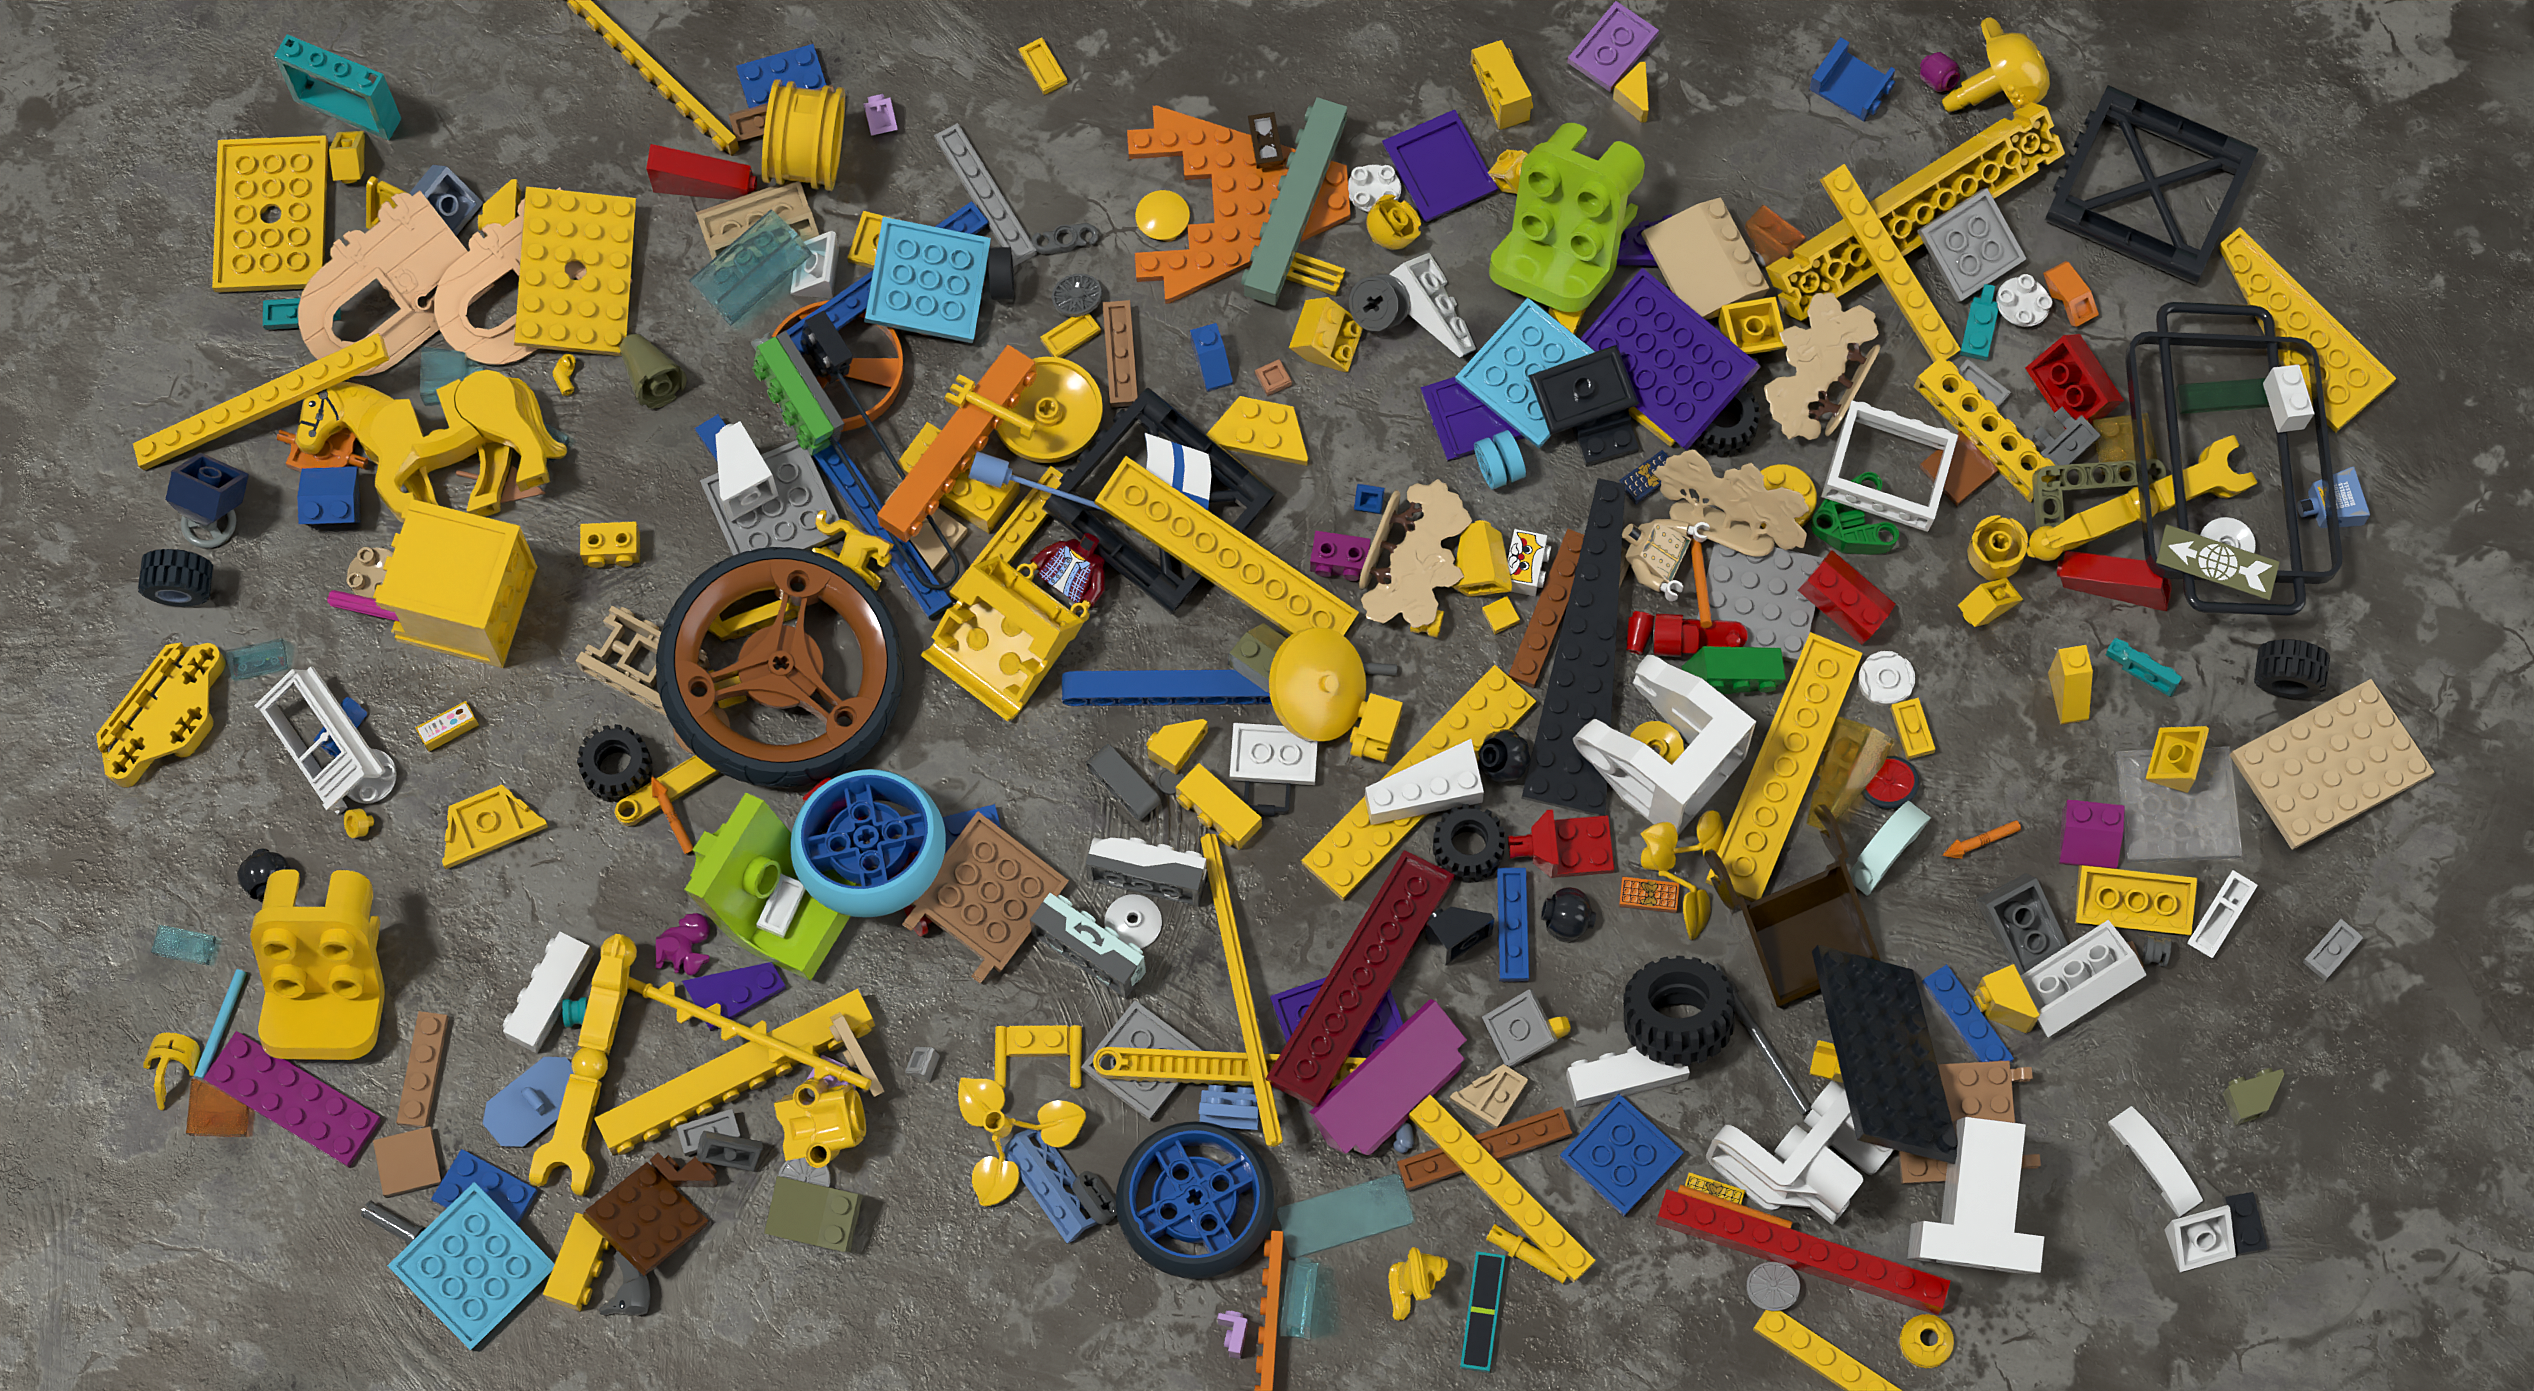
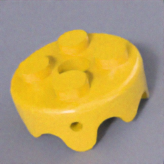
M1787 464L1768 466L1760 471L1764 476V487L1767 491L1783 487L1803 495L1804 502L1807 504L1809 511L1801 517L1794 518L1796 523L1803 527L1812 519L1817 504V492L1814 483L1804 471ZM1761 523V526L1763 527V529H1765L1766 524Z

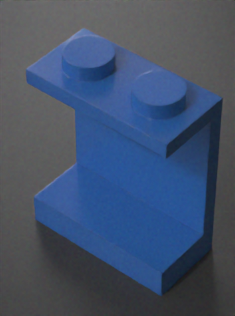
M1840 37L1812 76L1809 90L1864 122L1869 114L1875 115L1882 103L1880 99L1883 94L1889 95L1896 83L1893 80L1896 69L1890 67L1886 74L1881 73L1847 53L1850 42Z

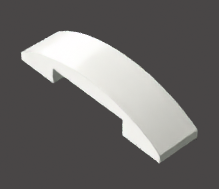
M2131 1106L2108 1122V1125L2125 1147L2128 1145L2161 1188L2163 1191L2161 1195L2178 1218L2203 1201L2190 1176L2172 1150L2137 1110Z

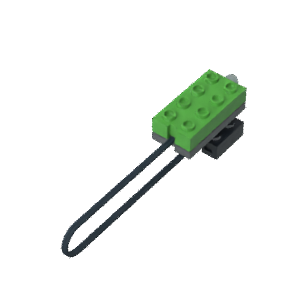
M824 310L806 319L800 341L802 349L807 355L811 354L815 360L814 366L821 378L825 377L829 384L839 379L901 479L904 480L906 475L843 378L849 374V364L852 363L853 359L849 348ZM784 331L776 337H772L770 332L763 335V338H757L750 342L756 351L754 366L752 367L757 379L759 381L763 380L769 388L767 393L774 404L778 403L783 411L781 415L788 427L793 426L798 434L796 439L803 450L807 449L810 455L813 456L829 447V445H832L877 515L879 513L878 507L836 443L840 441V431L843 430L844 422L788 333ZM927 515L926 518L955 564V573L947 583L934 585L926 582L915 568L896 536L887 531L916 579L923 586L931 590H942L948 588L956 581L959 575V561L932 516Z

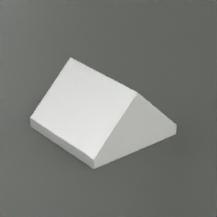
M829 231L797 244L790 294L794 296L833 298L839 256V245L835 232Z
M2228 1205L2172 1220L2164 1229L2179 1272L2236 1257L2231 1212Z

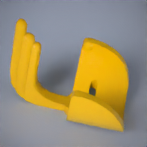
M170 1032L161 1033L154 1037L143 1063L144 1069H149L153 1058H161L156 1070L154 1083L159 1110L165 1109V1072L169 1060L174 1059L182 1063L189 1070L190 1076H194L201 1057L200 1047L196 1041L185 1035ZM171 1042H173L172 1049H168Z

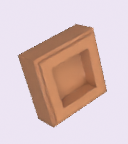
M1280 359L1255 370V375L1266 396H1270L1292 385V381Z

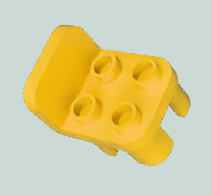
M296 870L273 872L268 877L262 909L254 916L250 933L265 990L258 1025L261 1045L268 1055L278 1059L352 1060L360 1058L369 1053L376 1044L385 995L383 977L376 952L380 930L379 916H371L369 923L373 900L372 884L367 877L358 872L336 870L331 874L325 907H295L300 883L299 872Z

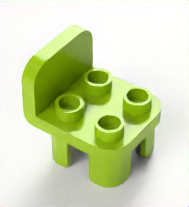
M1577 123L1561 125L1547 142L1536 145L1524 158L1520 173L1512 231L1491 254L1489 266L1490 278L1499 286L1565 312H1576L1588 307L1612 278L1616 268L1621 234L1636 217L1638 206L1630 203L1626 208L1629 194L1641 182L1645 169L1644 160L1638 150L1622 141L1614 142L1599 160L1575 152L1574 150L1587 135V128Z

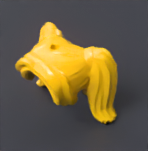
M1412 1247L1409 1250L1406 1262L1394 1263L1390 1267L1388 1279L1394 1320H1404L1408 1316L1412 1293L1416 1300L1419 1301L1431 1298L1430 1291L1434 1290L1436 1281H1440L1446 1274L1448 1267L1446 1258L1421 1253L1418 1248Z

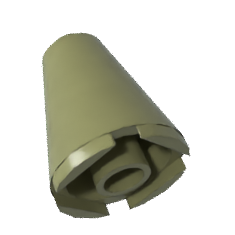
M631 334L623 339L619 349L638 403L641 406L646 405L649 409L663 407L676 399L674 394L679 388L683 391L686 386L687 377L684 370L641 334Z

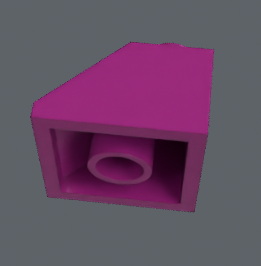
M2067 799L2062 809L2059 864L2117 869L2123 837L2125 805Z

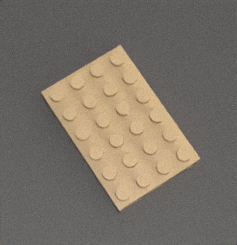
M2372 679L2243 745L2230 754L2235 765L2292 850L2434 774L2433 769Z

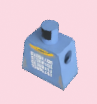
M2350 467L2333 474L2339 527L2364 525L2370 513L2355 468ZM2321 479L2312 484L2308 491L2309 499L2297 502V508L2301 517L2315 514L2318 526L2327 528Z

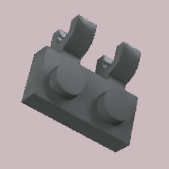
M2063 407L2054 413V417L2066 428L2061 435L2054 440L2042 426L2033 433L2036 439L2046 447L2040 454L2044 458L2050 459L2055 466L2071 465L2101 437L2082 415L2075 421Z

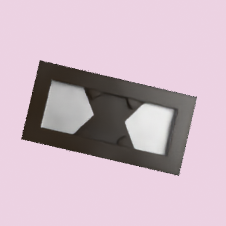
M1275 112L1249 115L1248 124L1256 168L1283 165Z

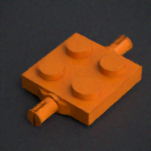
M347 428L331 435L317 454H305L295 442L296 434L283 431L282 429L277 434V441L291 445V452L285 463L287 468L301 472L302 468L348 467L351 464L365 469L366 465H368V458L354 454L358 439Z

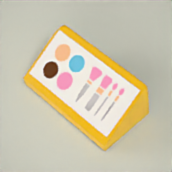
M464 701L415 728L428 752L479 726L467 702Z

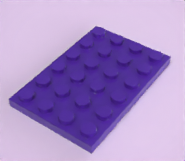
M1643 268L1580 338L1582 342L1595 352L1614 345L1618 346L1639 401V405L1634 407L1686 451L1761 367Z

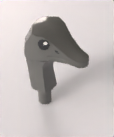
M616 1250L617 1253L613 1256L622 1270L623 1285L620 1286L615 1296L600 1306L599 1313L600 1315L616 1313L635 1316L646 1314L651 1298L647 1276H643Z

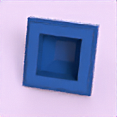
M1357 484L1354 510L1381 514L1385 488Z

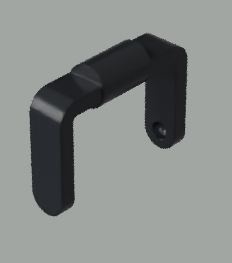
M1245 781L1244 803L1247 805L1250 781ZM1286 783L1285 807L1262 804L1248 806L1259 816L1274 817L1275 815H1286L1289 812L1291 783Z

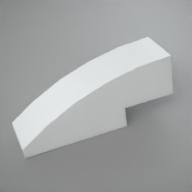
M2232 870L2189 939L2188 944L2213 958L2258 885Z

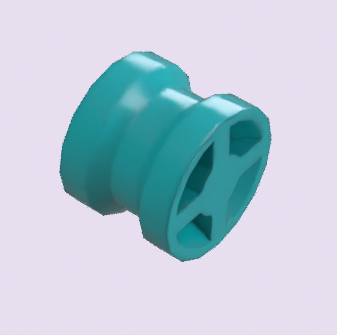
M581 997L578 1001H572L570 998L563 999L562 1009L565 1028L572 1027L574 1024H583L588 1004L587 997Z

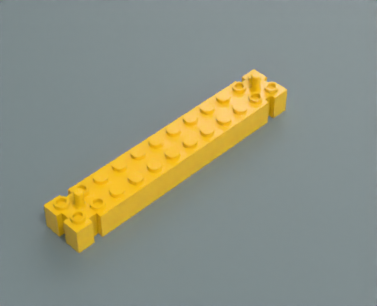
M2030 102L2026 107L2012 112L2014 115L2013 120L2006 118L1999 120L1869 202L1902 256L1924 243L1917 232L1919 229L1984 188H1988L1991 196L1995 199L2039 171L2038 163L2041 162L2048 165L2065 154L2058 135L2049 131L2050 128L2054 127L2047 107ZM1844 219L1792 251L1794 254L1792 259L1782 257L1766 267L1773 286L1782 290V293L1777 296L1785 314L1800 321L1809 316L1807 310L1815 294L1834 293L1835 297L1838 298L1877 273Z

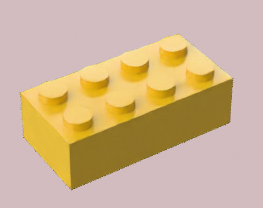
M929 422L924 425L897 462L906 476L942 431ZM975 452L969 468L964 473H959L955 479L956 483L953 489L948 494L944 493L939 503L989 534L1020 493V483L1009 480L1008 485L1002 483L1001 488H997L968 478L976 455Z

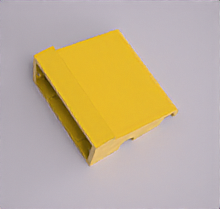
M996 556L971 567L956 593L959 600L953 607L947 609L931 637L935 642L929 649L923 651L921 656L1006 721H1010L1022 710L1068 642L1075 639L1085 621Z

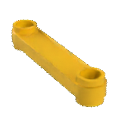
M694 755L658 777L657 780L668 788L667 795L670 801L673 802L720 772ZM651 782L617 803L615 815L620 824L624 826L636 825L661 809L657 798H652ZM626 808L635 809L631 816H621Z

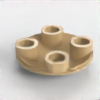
M369 547L361 548L358 551L357 556L350 563L347 572V584L356 595L373 598L377 584H383L387 572L383 570L387 556L392 557L393 552L384 548Z

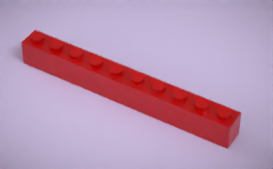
M1669 1189L1665 1191L1655 1223L1656 1225L1767 1261L1782 1263L1792 1269L1937 1316L1943 1309L1951 1280Z

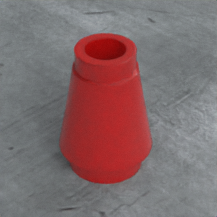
M1633 611L1632 617L1628 618L1626 649L1628 652L1639 655L1643 654L1653 632L1655 616L1645 612Z

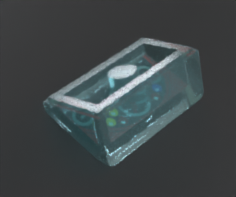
M283 638L230 649L225 653L232 680L288 668Z

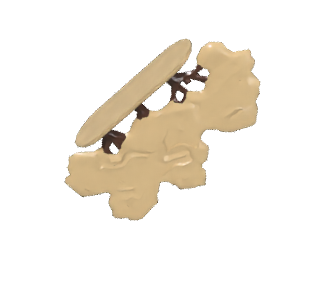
M1818 293L1813 296L1807 310L1810 317V329L1805 330L1793 326L1779 333L1783 344L1788 348L1786 351L1787 361L1790 365L1796 367L1797 372L1795 376H1784L1774 379L1765 385L1764 391L1766 399L1770 403V412L1773 419L1782 424V433L1787 435L1789 440L1798 435L1808 440L1818 438L1821 433L1819 417L1827 412H1832L1833 415L1825 429V435L1828 437L1836 429L1847 412L1851 401L1854 399L1880 350V345H1875L1865 357L1861 355L1860 346L1863 342L1875 339L1878 335L1877 325L1874 322L1875 313L1861 305L1843 312L1841 311V304L1834 293ZM1848 343L1854 345V352L1847 347ZM1846 361H1859L1861 364L1852 380L1850 381L1845 378ZM1833 381H1839L1847 387L1838 405L1830 402L1827 396V389ZM1819 392L1824 394L1825 400L1819 398ZM1818 401L1823 403L1824 407L1820 405L1819 410H1811L1808 408V404ZM1809 414L1816 415L1814 419H1810L1808 416Z
M1440 479L1435 480L1430 485L1417 483L1410 486L1407 491V500L1410 502L1411 507L1402 514H1397L1400 504V492L1396 489L1391 495L1360 576V590L1367 588L1373 575L1376 576L1378 581L1376 588L1365 593L1361 598L1363 608L1367 611V619L1385 623L1401 612L1405 621L1413 628L1420 627L1423 624H1431L1435 620L1439 604L1435 599L1432 589L1436 586L1449 588L1464 577L1460 568L1453 564L1455 559L1452 552L1441 547V540L1460 534L1471 524L1472 519L1468 511L1463 508V502L1459 495L1449 492L1447 484L1441 482ZM1416 503L1422 504V507L1414 508ZM1412 513H1424L1422 519L1417 521L1407 520V517L1412 518ZM1393 523L1402 524L1406 530L1404 541L1398 545L1386 542ZM1412 524L1414 530H1410L1407 525ZM1383 548L1390 550V567L1377 569L1376 566ZM1384 577L1391 579V583H1385Z

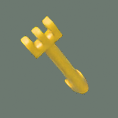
M962 375L956 377L955 381L964 387L953 383L950 390L958 396L946 393L944 399L947 402L962 408L965 402L968 401L1021 428L1020 436L1030 441L1033 431L1035 432L1038 428L1037 423L973 392L975 387L974 381Z

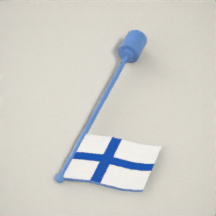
M1144 433L1147 447L1146 470L1208 511L1211 485V467L1208 454ZM978 451L976 452L968 477L970 479L997 488H1001L1002 483L1008 485L1009 480L1103 510L1094 504L1093 501L1011 475L1013 469L1008 468V461Z

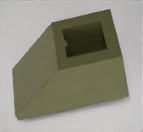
M2272 1068L2264 1069L2256 1073L2255 1078L2246 1080L2245 1077H2240L2228 1083L2229 1086L2222 1094L2235 1126L2265 1115L2283 1079V1069L2274 1072Z

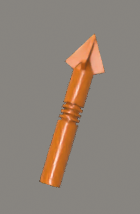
M652 776V798H657L664 814L668 817L667 820H669L668 822H670V826L684 854L693 851L694 847L680 819H678L679 817L675 814L676 811L674 812L675 809L667 795L668 788Z
M2015 820L1962 842L1956 839L1942 856L1962 859L1963 854L2021 831V826Z

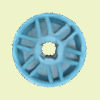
M1508 430L1494 435L1493 441L1490 438H1485L1474 443L1478 465L1486 483L1492 490L1506 485L1507 479L1510 482H1514L1526 477L1522 455L1514 437Z

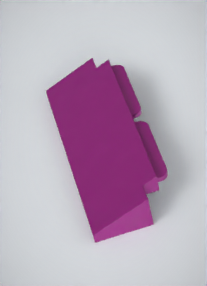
M1432 999L1427 1001L1321 1101L1318 1107H1314L1309 1112L1328 1146L1345 1154L1352 1148L1365 1155L1372 1154L1408 1120L1410 1110L1418 1106L1429 1095L1433 1096L1460 1070L1461 1062L1464 1058L1457 1049L1467 1039L1436 1001Z

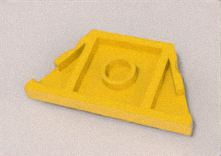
M1239 396L1206 434L1225 450L1305 466L1308 463L1306 449L1293 406Z
M501 784L448 806V828L445 832L446 846L442 859L445 869L451 868L548 828V825L542 817L534 813L523 801L517 799L512 792Z

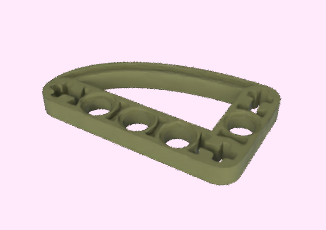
M2146 459L2147 469H2156V475H2148L2149 485L2166 477V469L2161 461ZM2135 460L2056 465L2038 468L2032 477L2036 529L2042 526L2056 527L2065 521L2062 491L2138 486ZM2123 466L2131 470V478L2128 482L2123 481L2119 476V471ZM2096 468H2101L2105 472V480L2102 483H2097L2093 478V472ZM2070 470H2075L2079 475V481L2076 485H2071L2067 481V473ZM2045 475L2049 477L2059 475V481L2046 483L2042 482L2041 477ZM2046 499L2052 500L2055 504V511L2051 515L2043 511V503ZM2056 518V522L2044 524V520Z

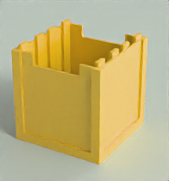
M411 499L410 505H405L401 519L405 520L401 533H395L391 547L395 548L392 557L387 556L383 570L387 571L383 584H377L373 595L377 606H380L381 609L395 612L399 621L394 622L391 630L395 634V640L503 668L537 570V564L521 527Z

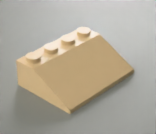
M1721 197L1696 204L1641 233L1672 293L1705 320L1718 317L1722 305L1762 299L1769 290L1765 278Z

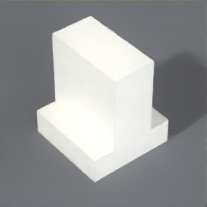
M1964 1117L1952 1122L1957 1138V1158L1955 1164L1947 1163L1941 1223L1922 1221L1911 1224L1907 1259L2019 1274L2040 1273L2044 1236L2014 1233L2026 1125Z

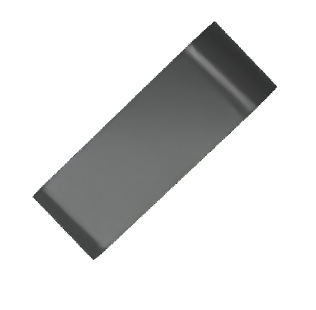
M1106 744L1085 762L1092 774L1138 821H1141L1161 803L1156 792L1109 744Z

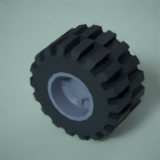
M179 549L149 551L142 557L138 592L151 601L169 606L188 607L203 604L210 598L213 564L205 557L190 551Z

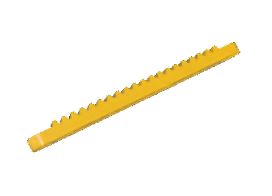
M1104 1047L1098 1050L1093 1058L1094 1070L1099 1076L1106 1079L1253 1086L1246 1053ZM1265 1054L1268 1073L1280 1054ZM1108 1055L1114 1057L1116 1065L1113 1069L1104 1070L1101 1068L1099 1063L1102 1057ZM1348 1057L1329 1089H1334L1366 1058Z

